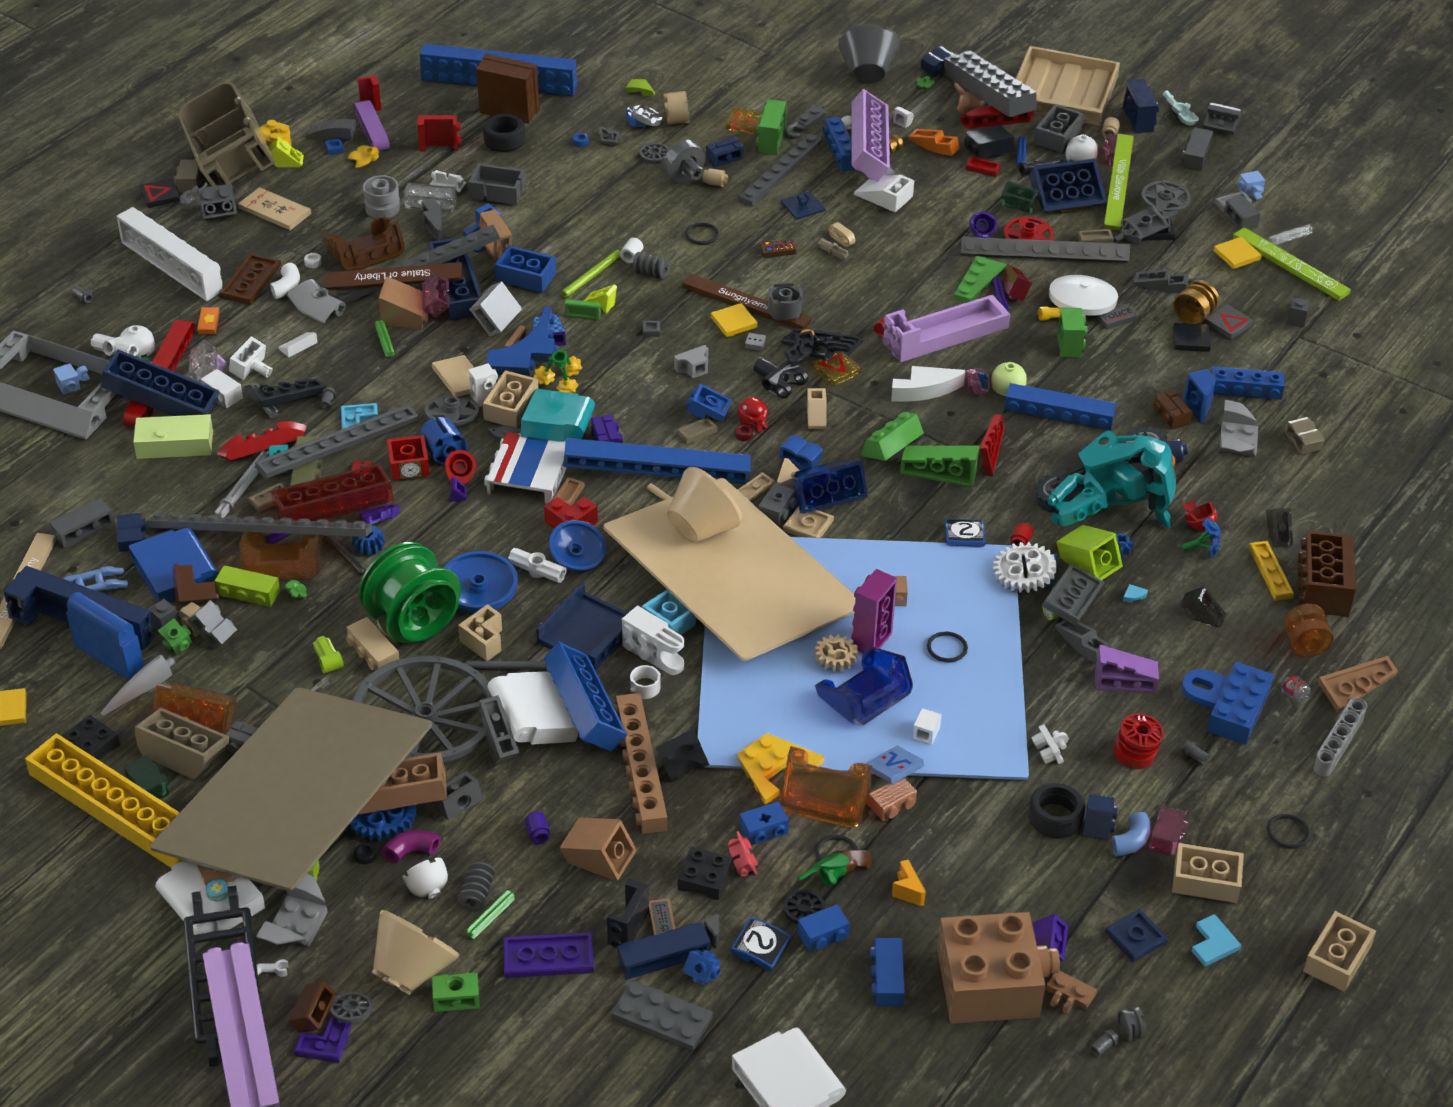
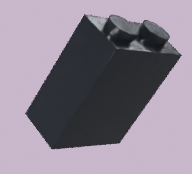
M1001 125L965 132L964 145L977 158L981 159L1014 152V136Z

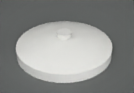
M1067 275L1055 279L1049 288V298L1059 308H1082L1083 315L1105 314L1112 311L1117 305L1118 293L1115 288L1095 277Z

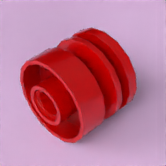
M1145 714L1128 715L1122 721L1113 747L1114 755L1118 761L1132 769H1144L1152 765L1164 736L1162 726L1153 717Z

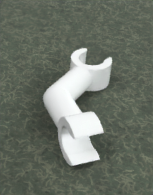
M279 960L275 964H257L258 975L260 973H276L280 977L287 976V969H280L288 968L287 960Z

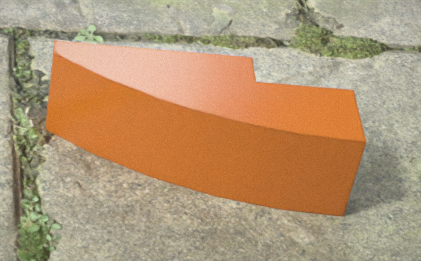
M915 129L908 136L909 140L938 154L953 156L960 149L958 137L944 136L943 130Z

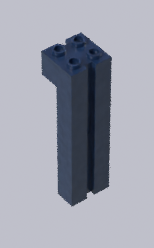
M25 566L21 572H18L15 579L4 589L9 618L28 626L32 624L40 613L69 623L66 614L68 611V599L72 594L80 592L132 624L134 633L138 636L141 650L144 651L154 638L153 627L149 626L152 622L150 610L29 566Z

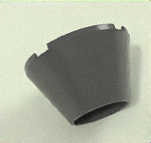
M863 24L844 31V35L839 37L838 47L855 80L862 83H875L882 80L888 72L900 48V39L889 28L886 30L879 28V25Z

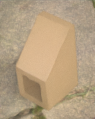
M807 388L808 429H826V388Z

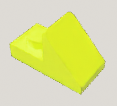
M614 284L593 291L584 301L600 303V307L606 314L615 304L617 287Z

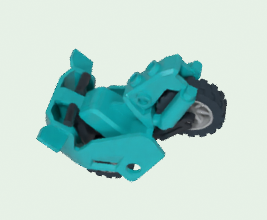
M1137 428L1135 431H1129L1127 435L1116 436L1112 431L1107 430L1078 453L1083 465L1067 473L1066 471H1061V473L1054 472L1050 476L1046 475L1044 479L1039 480V484H1036L1035 487L1037 502L1041 509L1047 510L1049 513L1054 512L1053 516H1051L1054 525L1061 524L1063 527L1084 520L1089 515H1095L1102 508H1107L1108 505L1140 503L1148 499V509L1155 511L1157 521L1167 529L1171 528V516L1166 509L1175 495L1176 476L1167 435L1162 430H1157V428ZM1102 440H1109L1105 445L1099 444Z

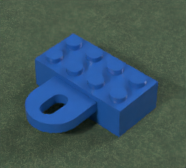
M1235 662L1229 677L1205 669H1196L1184 676L1182 691L1189 700L1213 709L1207 729L1208 732L1246 745L1271 691L1274 674L1239 662ZM1193 683H1199L1211 689L1206 690L1193 685Z

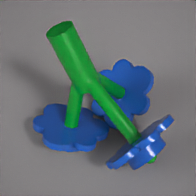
M1206 518L1202 523L1206 531L1198 539L1182 544L1183 551L1196 547L1210 549L1209 558L1212 559L1220 551L1219 539L1221 530L1216 522ZM1210 539L1212 544L1207 545L1203 544L1202 542Z

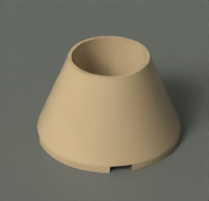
M688 467L684 471L667 511L668 519L674 528L691 542H698L736 528L742 522L741 511L726 489L722 491L715 484L716 479L696 467Z

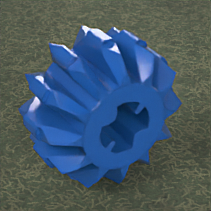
M372 526V532L366 537H352L353 548L361 556L368 554L370 557L371 554L377 555L378 551L383 550L385 539L381 529H376L375 526Z

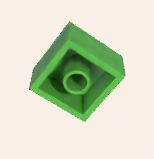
M1061 308L1057 332L1060 357H1081L1082 350L1086 348L1084 337H1087L1088 327L1085 326L1086 315H1083L1082 308Z

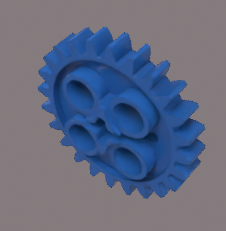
M416 805L358 814L350 822L351 830L355 829L356 835L361 833L362 839L369 836L370 841H372L375 837H378V841L381 842L382 837H385L387 841H390V836L393 835L395 837L398 835V832L404 833L405 828L411 829V823H415V816H417Z

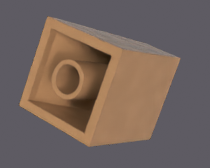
M386 277L378 298L381 320L384 321L386 326L423 329L424 323L428 321V312L431 311L432 307L428 294L393 278Z
M578 818L560 846V850L569 864L614 881L619 880L637 851L621 819Z

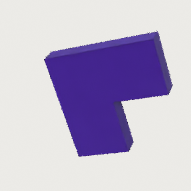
M329 1018L323 1036L301 1033L294 1050L295 1056L340 1063L352 1023H338L337 1019Z

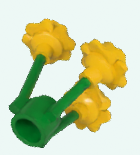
M557 350L548 358L549 361L546 368L541 366L534 371V378L538 379V383L547 386L549 383L554 382L555 373L550 369L553 363L555 367L561 368L563 373V379L559 381V385L556 387L559 392L574 393L578 383H576L575 379L570 380L569 377L579 374L578 370L582 369L580 365L581 360L576 359L575 356L569 358L566 350Z

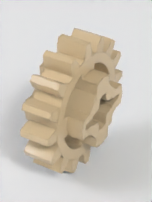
M830 634L828 639L822 637V642L817 641V646L815 647V661H819V666L825 665V670L832 668L833 672L836 669L842 672L844 667L850 669L851 664L855 665L858 658L857 645H853V640L847 641V636L840 638L839 634L836 637Z

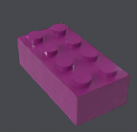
M875 569L871 575L869 574L863 585L857 587L854 593L855 605L853 607L854 619L852 621L853 632L851 639L854 641L853 645H857V651L872 658L892 635L897 586L896 577L879 569Z

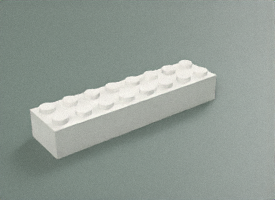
M134 207L117 215L121 242L204 300L208 301L219 295V292L223 289V282L220 275L221 269L217 262L212 261L205 254L203 255L196 248L190 246L184 240L175 236L174 233L169 232Z

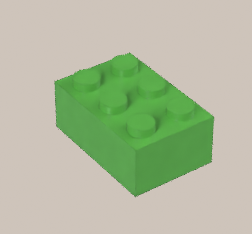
M768 99L766 106L763 105L762 114H760L759 123H757L756 133H759V137L756 139L758 153L778 154L786 128L787 102Z

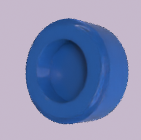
M577 133L573 136V144L575 146L584 147L588 145V135Z

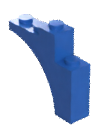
M544 307L539 323L523 340L506 348L488 350L486 364L495 369L499 375H502L504 371H509L530 377L531 370H534L535 361L548 362V358L558 350V345H555L553 338V329H551V325L555 323V314H552L551 307Z

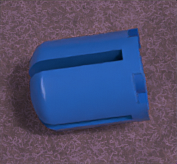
M436 417V422L432 418L421 429L420 435H424L426 449L438 464L445 466L448 455L456 450H468L466 440L448 418Z

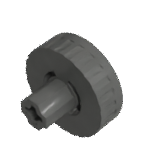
M691 140L681 141L675 144L666 154L663 162L664 172L676 183H685L692 179L697 180L703 173L705 153L695 142Z

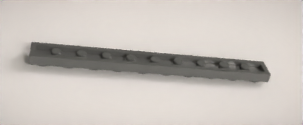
M493 224L389 268L441 264L499 240L500 237ZM382 287L335 291L338 299L346 304L382 289Z
M961 237V254L1129 262L1130 244Z
M409 405L256 461L255 468L266 479L418 421V415Z

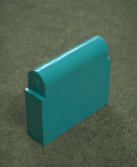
M535 389L521 419V437L564 442L566 438L582 439L594 411L595 402L590 397L578 396L575 393Z

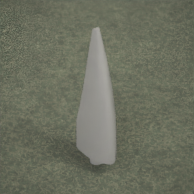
M161 654L156 656L118 691L102 710L101 715H106L137 696L159 686L171 677L170 667L175 664L174 659L170 657L165 660Z

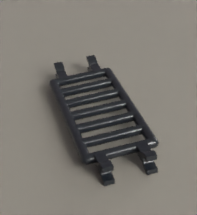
M236 886L227 887L230 910L206 914L203 913L201 891L191 892L194 915L185 917L183 921L194 1040L197 1044L206 1043L209 1067L219 1065L216 1041L219 1040L217 1032L203 1034L202 1023L215 1021L213 1012L201 1013L200 1003L211 1001L210 992L199 994L198 983L208 980L206 972L197 973V963L204 962L203 953L196 954L195 944L245 936V944L249 943L261 1005L251 910L248 907L239 908ZM237 917L243 918V927L194 935L193 924Z

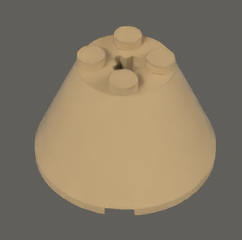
M381 910L374 966L371 973L410 995L413 990L457 960L460 954L439 939L430 936L428 938L427 935L422 933V929L386 910Z

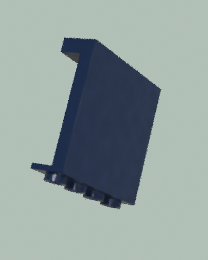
M582 582L566 600L560 603V606L555 611L549 614L543 623L537 626V643L552 649L558 642H561L588 655L595 671H597L622 644V618L628 613L586 593L585 583Z

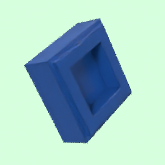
M341 139L325 141L328 155L344 153Z

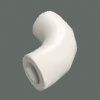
M285 264L281 268V275L283 277L276 282L270 283L275 299L286 296L291 289L298 285L300 274L295 264Z

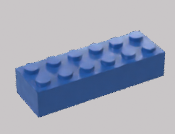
M558 642L544 657V661L547 665V670L554 679L553 683L560 692V697L566 704V710L570 713L573 719L572 722L580 733L579 737L586 743L590 742L600 749L604 748L612 752L627 736V733L588 655Z

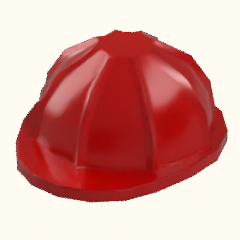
M456 450L450 453L445 461L447 477L450 481L454 477L463 484L468 483L476 470V461L473 455L464 450Z

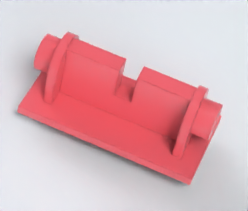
M738 831V838L729 840L728 844L731 856L735 859L733 862L737 873L745 877L753 870L758 875L755 867L758 865L753 853L750 854L749 851L752 849L748 838H743Z

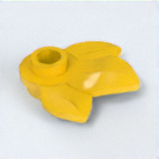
M367 145L359 146L357 151L349 154L348 160H355V167L360 168L377 160L379 150L376 147Z

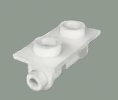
M436 170L431 173V177L434 179L430 186L460 192L466 184L464 178H461L460 175L449 174L447 178L445 172Z

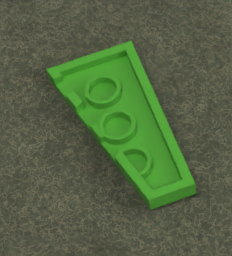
M976 256L956 290L954 300L964 303L974 301L982 294L984 288L991 286L994 277H1000L1002 272L1005 273L1007 264Z

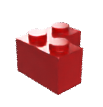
M557 497L544 506L545 523L553 529L562 522L569 520H580L594 526L598 523V506L586 497H583L572 506Z

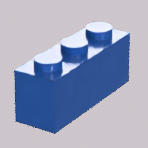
M875 938V946L870 947V960H874L875 964L871 965V979H875V983H872L871 995L876 997V1006L903 1007L904 972L902 938Z

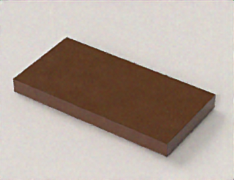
M250 253L219 292L220 298L251 305L280 268L281 260Z

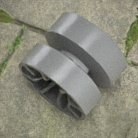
M380 175L371 177L364 182L365 210L369 216L373 218L382 216L391 218L398 214L400 211L398 182L394 178Z

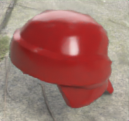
M748 397L739 404L738 416L742 424H755L757 433H760L762 428L767 429L769 427L765 423L768 408L763 401L756 397Z
M1195 500L1189 501V504H1182V507L1187 510L1184 516L1187 525L1196 531H1206L1202 525L1204 519L1207 518L1210 521L1216 522L1218 518L1217 511L1211 502L1198 507L1195 504Z

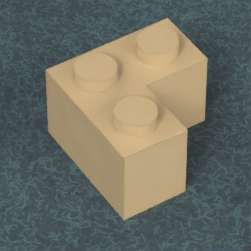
M488 604L458 625L460 642L484 660L488 661L501 652V637L499 634L502 631L501 614Z

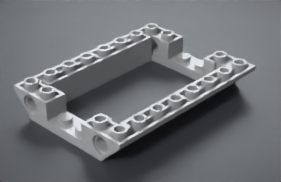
M12 331L0 343V370L11 359L22 362L31 350L34 353L70 363L71 365L78 367L86 366L88 370L100 374L103 373V370L110 361L17 331ZM0 382V412L87 440L107 418L105 406L117 393L104 389L99 384L78 407Z

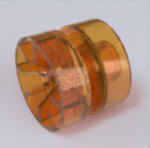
M1315 604L1300 605L1293 608L1285 616L1284 626L1292 649L1297 655L1303 657L1317 656L1327 651L1333 644L1334 637L1325 612L1320 606Z

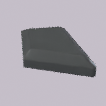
M599 127L601 143L616 146L620 133Z

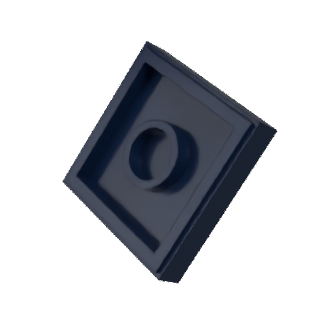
M1140 909L1106 927L1105 933L1132 962L1158 949L1168 941L1166 935Z

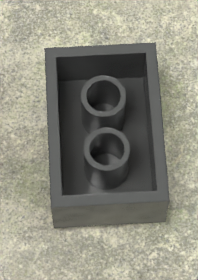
M1055 104L1035 128L1034 144L1063 153L1068 142L1082 130L1084 113Z

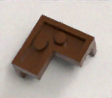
M174 563L172 574L176 606L188 605L191 602L203 604L210 600L212 602L218 600L219 596L216 594L215 582L195 583L192 564L179 565V563Z

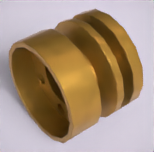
M1204 280L1192 281L1174 299V313L1183 323L1201 324L1218 306V293L1210 283Z

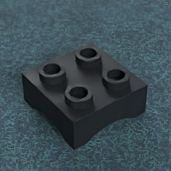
M92 715L87 716L62 735L63 738L97 760L108 751L120 746L118 734Z
M694 729L656 747L671 782L678 780L689 770L704 768L710 765Z
M691 847L678 877V890L684 892L695 891L705 894L712 899L719 900L725 881L732 869V857Z

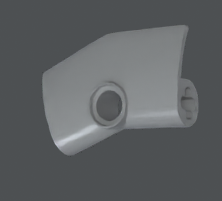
M314 279L302 282L287 293V297L301 313L321 323H325L331 313L341 316L346 309L345 302L329 295L328 291L325 288H321Z

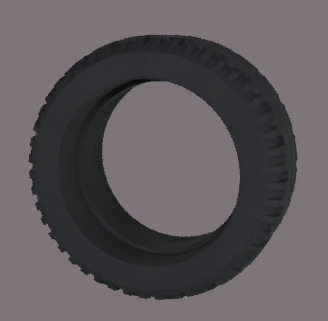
M510 114L492 116L483 125L484 142L494 151H514L525 142L524 122Z
M1049 783L1040 786L1032 794L1028 816L1030 823L1039 833L1052 838H1064L1073 835L1081 828L1086 807L1083 797L1076 789L1061 783ZM1049 804H1058L1068 808L1072 814L1064 817L1052 816L1046 813L1042 807Z

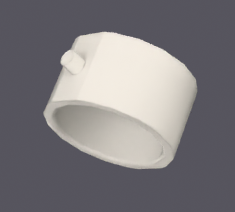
M649 665L636 667L630 674V691L633 694L640 693L642 699L655 697L660 691V672L655 667ZM648 678L655 681V683L643 686L637 684L636 681Z

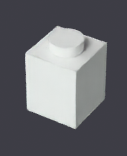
M922 708L914 724L912 739L932 745L940 729L942 714Z

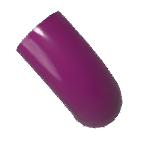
M424 830L406 831L393 837L384 845L381 852L392 863H398L403 856L415 851L433 855L439 848L441 837Z

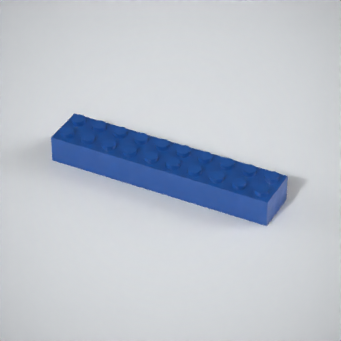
M424 44L419 54L421 79L424 81L477 86L476 68L482 61L485 53L537 64L539 93L573 97L577 88L576 60L432 44Z

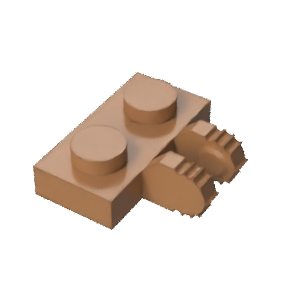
M1060 970L1059 973H1054L1046 986V990L1054 994L1050 1006L1055 1008L1061 998L1067 1000L1062 1010L1066 1014L1069 1013L1074 1005L1086 1010L1097 993V989Z

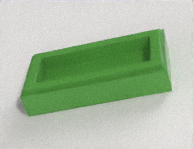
M566 299L565 317L600 320V303Z

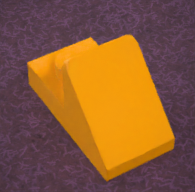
M909 860L901 861L900 871L897 873L899 881L893 883L892 896L918 906H923L926 891Z

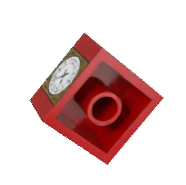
M424 435L387 439L393 481L430 476Z

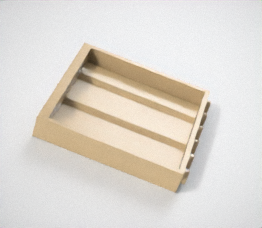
M1030 46L1016 80L1037 92L1035 114L1046 116L1056 104L1084 113L1083 123L1100 126L1118 78L1120 63Z

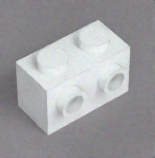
M489 364L468 369L470 397L479 407L483 406V402L498 379L496 370L492 369Z

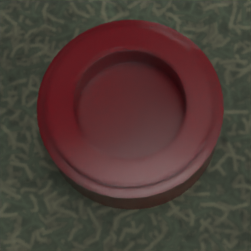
M745 424L737 426L735 429L736 439L739 441L751 440L753 438V428Z

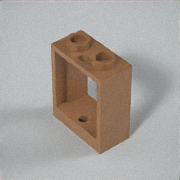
M496 209L480 213V230L494 224L499 234V240L485 245V248L496 263L509 245L512 246V233Z

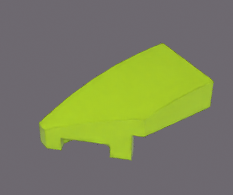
M632 79L625 87L627 93L641 91L643 97L655 95L652 87L644 79Z

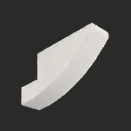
M912 366L911 380L893 379L891 401H920L951 393L964 386L965 370Z

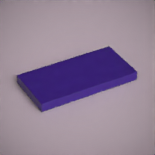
M592 932L503 937L504 978L594 973Z

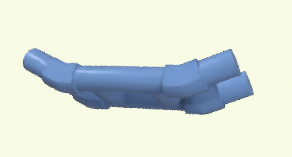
M113 566L101 567V569L63 578L95 591L128 587V582L125 580L109 579L104 582L103 576L123 575V568H115ZM95 578L97 583L85 586L83 581Z

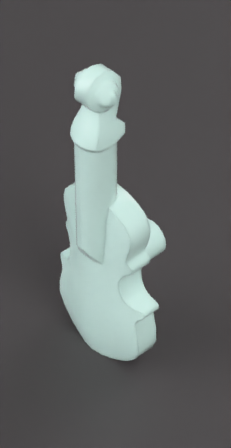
M1164 91L1163 96L1166 97L1167 102L1172 106V110L1178 114L1180 121L1189 126L1196 125L1199 118L1195 113L1189 111L1191 105L1176 102L1169 91Z

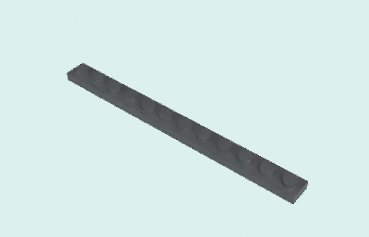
M155 513L147 520L148 528H190L194 530L366 537L372 532V524H365L364 521H355L354 523H347L345 520L328 522L326 519L317 520V522L310 521V519L292 521L291 518L274 520L272 517L255 519L253 516L244 518L227 516L226 518H221L219 515L201 517L200 514L183 516L181 513L172 515Z

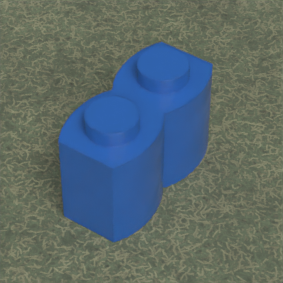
M791 435L780 447L779 457L783 461L784 458H788L799 468L811 471L822 460L823 449L817 444L806 442L799 436Z

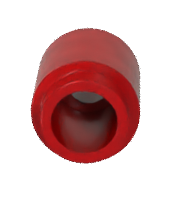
M1027 523L1017 524L1010 538V544L1020 546V542H1022L1026 546L1034 534L1033 528Z

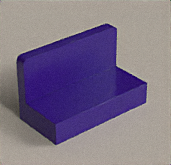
M1055 913L1035 921L1033 931L1036 945H1046L1047 949L1057 948L1060 962L1064 961L1068 925Z

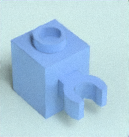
M1259 171L1240 174L1237 184L1238 189L1241 192L1244 191L1247 196L1253 195L1256 200L1263 198L1261 193L1264 192L1265 179Z
M69 363L53 369L56 383L63 395L81 389L79 380L86 381L90 379L88 374L85 373L88 372L86 366H81L75 371Z

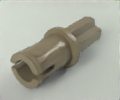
M824 238L818 242V248L827 251L831 256L835 255L843 260L849 256L848 251L839 247L837 243H831Z

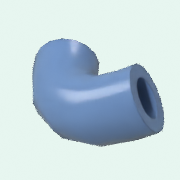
M1137 812L1132 814L1128 818L1129 831L1121 835L1112 836V849L1115 857L1135 853L1146 844L1151 834L1150 820L1146 813Z

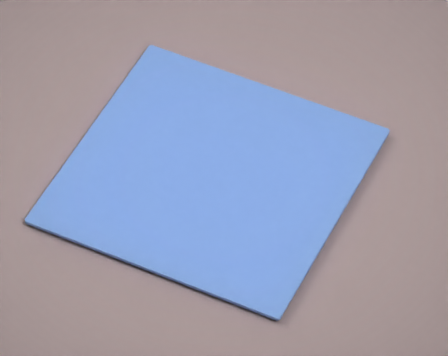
M791 537L853 594L857 587H861L869 574L871 575L875 569H879L892 576L907 577V606H895L892 635L873 658L858 651L855 665L851 664L850 669L844 667L842 672L839 669L833 672L832 668L825 670V665L819 666V661H815L814 651L817 641L822 642V637L828 639L830 634L833 637L839 634L840 638L847 636V641L852 640L854 614L748 661H742L705 626L698 739L710 764L706 768L742 769L737 761V754L768 733L822 755L824 763L812 772L874 774L866 769L865 763L898 745L924 760V766L909 774V776L1027 780L1029 777L1018 589L1016 588L1012 592L1011 587L1005 589L1004 584L999 585V580L995 579L993 572V561H996V556H1000V551L1006 552L1005 547L1013 548L1012 545L985 544V546L947 545L946 543ZM949 631L957 633L967 642V654L955 662L939 661L928 652V639L938 632ZM948 635L939 636L931 643L932 651L944 658L957 657L964 649L963 643L959 639ZM922 708L942 714L940 729L932 745L912 739L914 724ZM795 760L782 771L808 770Z

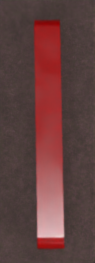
M175 320L152 363L174 372L194 335L195 323ZM131 400L124 413V426L135 427L136 418L150 417L154 408Z

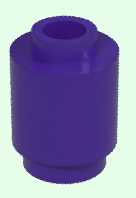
M531 812L525 818L529 838L535 844L545 843L550 835L546 817L542 812Z

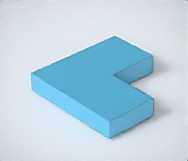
M377 403L341 406L342 429L378 416Z
M1215 914L1197 922L1196 928L1206 940L1193 946L1192 952L1204 967L1241 949V944Z

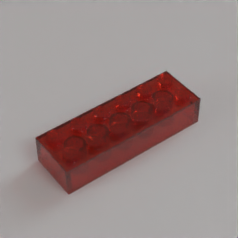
M380 463L271 491L274 511L279 520L291 518L292 521L300 519L317 521L341 514H348L360 509H367L376 505H384L393 501L391 481Z

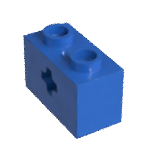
M779 801L740 813L739 828L744 837L748 838L751 845L762 843L775 837H781L788 833L789 819Z

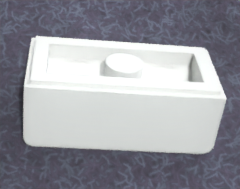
M307 332L279 346L278 349L287 357H291L318 343L317 334Z

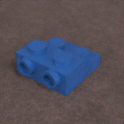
M700 384L697 389L693 388L686 403V407H688L687 412L701 419H704L707 414L712 419L723 422L732 399Z

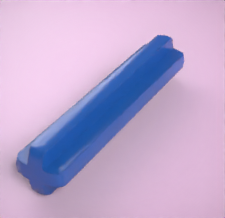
M1025 136L1018 137L1016 164L1018 169L1020 162H1026L1027 138Z

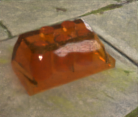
M183 684L156 685L152 714L159 708H163L225 735L229 730L237 699L236 697Z

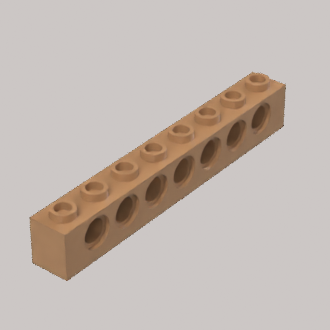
M641 694L616 696V704L613 707L627 733V736L620 742V747L625 749L622 750L623 762L628 763L625 769L627 778H631V781H629L630 794H634V797H632L633 810L638 811V813H635L636 824L641 826L642 834L667 831V813Z

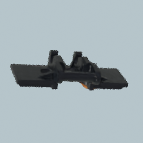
M794 329L781 340V343L794 345L795 334L810 331V329ZM814 330L812 331L814 337L813 349L809 357L822 358L824 361H828L834 358V354L837 351L851 352L863 342V339L858 336L844 335L838 332ZM823 346L825 347L824 351H819Z

